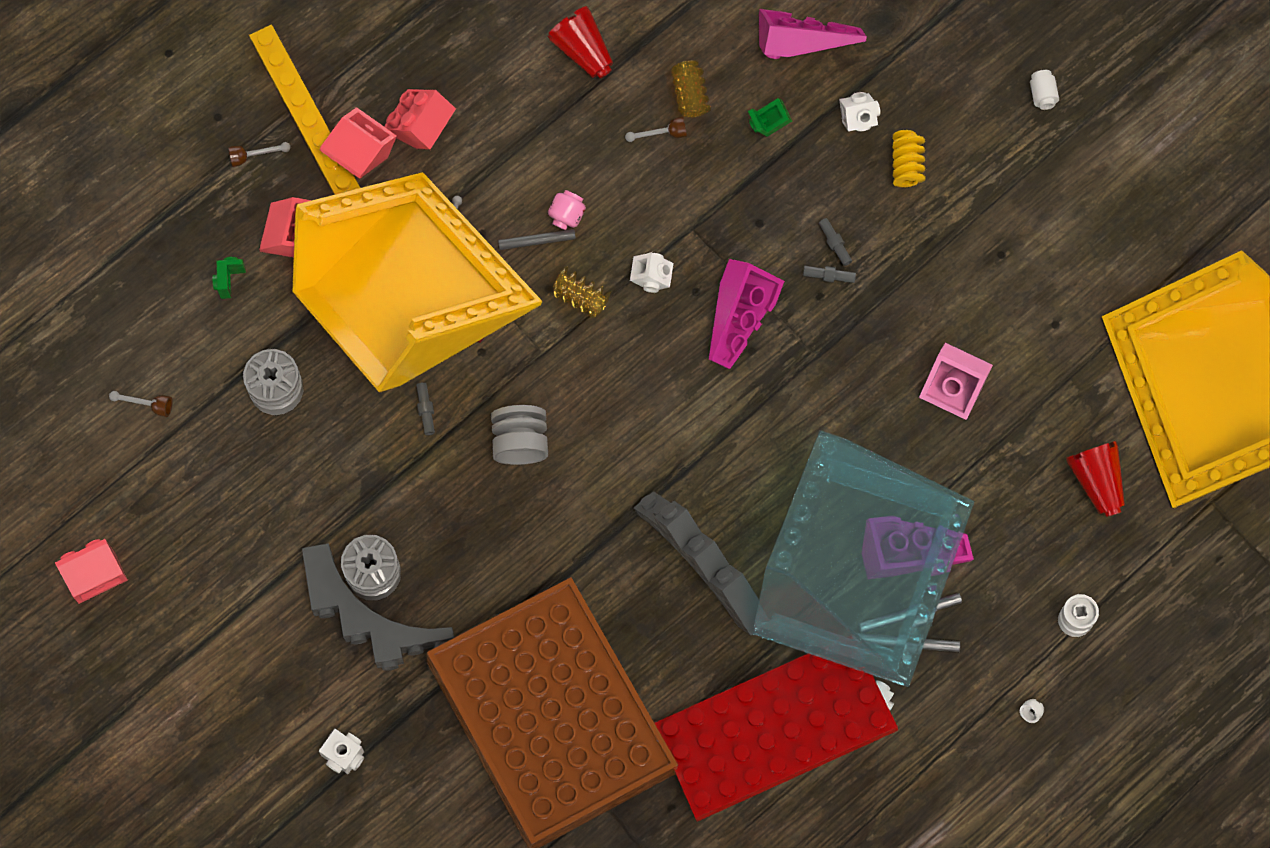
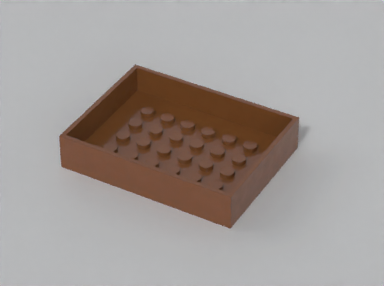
M572 577L427 652V664L528 848H540L675 775V770L678 767L676 760Z

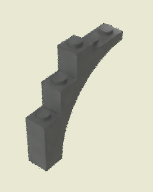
M654 491L642 498L641 502L634 507L637 514L655 528L694 568L739 628L751 636L771 619L743 573L727 562L715 541L700 531L686 508L675 501L670 503Z
M329 543L302 548L311 610L314 616L330 618L335 616L336 612H339L343 637L346 642H351V644H362L367 641V638H371L377 668H382L383 671L399 668L398 665L404 664L403 653L418 655L423 653L424 649L436 648L455 638L452 627L436 629L409 627L390 621L371 611L353 595L341 579L336 569Z

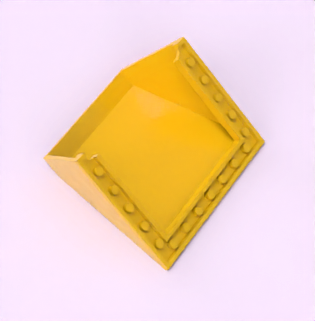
M423 172L296 205L292 292L378 392L403 385L537 308L542 303V300Z
M1239 251L1102 316L1172 508L1181 506L1270 467V275L1243 251Z

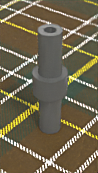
M828 218L821 220L819 225L827 237L826 242L830 249L836 252L843 266L852 263V259L844 247L845 242L839 233L836 234Z
M805 266L803 276L824 279L823 281L834 283V280L855 283L856 273L836 270V267L825 266V268Z
M418 383L416 385L419 403L417 404L418 414L422 416L425 435L435 434L432 417L434 414L433 402L429 400L427 383Z

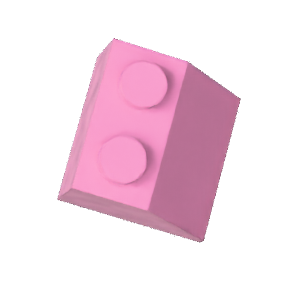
M945 343L937 356L919 398L967 420L993 365Z

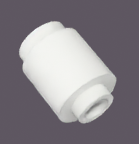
M1050 70L1037 71L1031 75L1032 80L1030 81L1034 105L1042 110L1051 109L1059 101L1055 76L1052 75Z

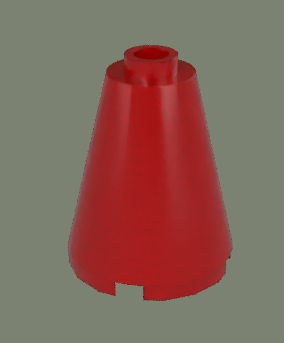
M585 6L576 10L574 16L569 19L566 17L548 33L547 37L591 77L598 76L601 79L612 71L610 66L613 62L591 10Z
M1113 441L1066 457L1069 467L1098 513H1105L1106 517L1120 513V507L1124 506L1125 503L1117 442Z

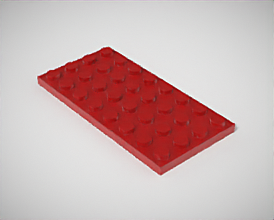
M853 634L655 722L658 731L678 764L675 773L697 822L898 731V726Z

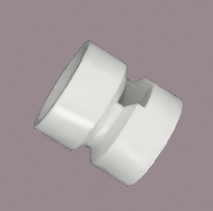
M1082 594L1074 595L1062 607L1058 615V624L1061 630L1071 637L1083 636L1090 631L1097 621L1099 608L1091 597Z

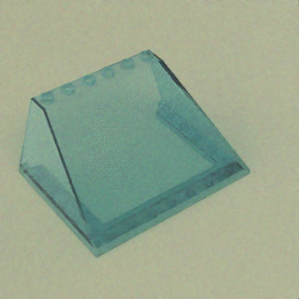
M819 431L765 569L753 634L909 687L975 501L854 442Z

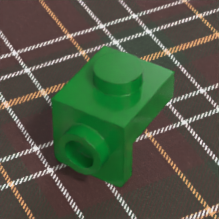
M779 98L758 111L753 108L748 111L751 117L749 123L756 133L759 132L767 137L792 122L783 101Z
M226 257L223 260L217 261V275H213L212 280L213 289L218 290L221 299L231 298V274L246 273V267L242 259Z

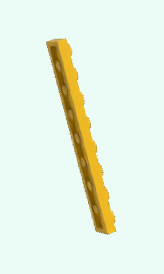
M272 24L250 34V40L334 195L359 189L360 186L353 174L320 151V147L330 135V131Z

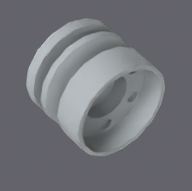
M277 349L262 350L254 354L246 363L243 371L244 385L254 406L260 411L270 415L285 414L293 410L301 401L304 392L303 380L294 359L286 352ZM272 376L274 378L276 377V379L272 381V379H268V377Z
M512 405L499 408L491 413V420L494 424L492 425V433L497 436L492 440L493 459L503 464L522 465L537 463L548 457L547 437L543 435L547 430V424L545 423L546 410L532 405Z
M363 535L355 538L346 546L341 556V568L349 588L356 596L365 600H380L388 597L397 588L401 579V567L394 547L386 539L377 535ZM370 560H374L375 565H371L370 569H366L365 564H369Z

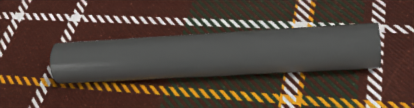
M571 229L498 240L499 250L574 240L576 237L575 230Z

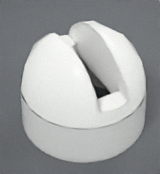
M1029 699L1020 707L1022 718L1029 723H1036L1044 713L1043 704L1039 703L1036 699Z

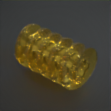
M693 60L678 63L671 69V74L674 77L673 84L676 86L675 93L677 95V103L679 104L678 110L684 117H698L711 111V106L706 104L709 102V97L704 95L707 93V88L702 86L705 84V78L700 77L704 71L702 68H698V62Z
M565 266L554 283V297L560 298L563 296V302L569 303L572 300V307L577 308L581 305V312L586 313L590 310V317H597L605 308L611 291L603 295V286H600L595 291L594 281L586 286L585 276L577 281V272L574 271L568 276V267Z

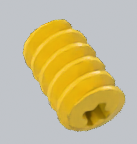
M911 130L895 132L892 136L894 140V186L906 188L925 181V176L920 174L925 171V166L921 165L925 162V157L920 155L925 152V148L920 146L924 144L925 139L917 136L916 132Z

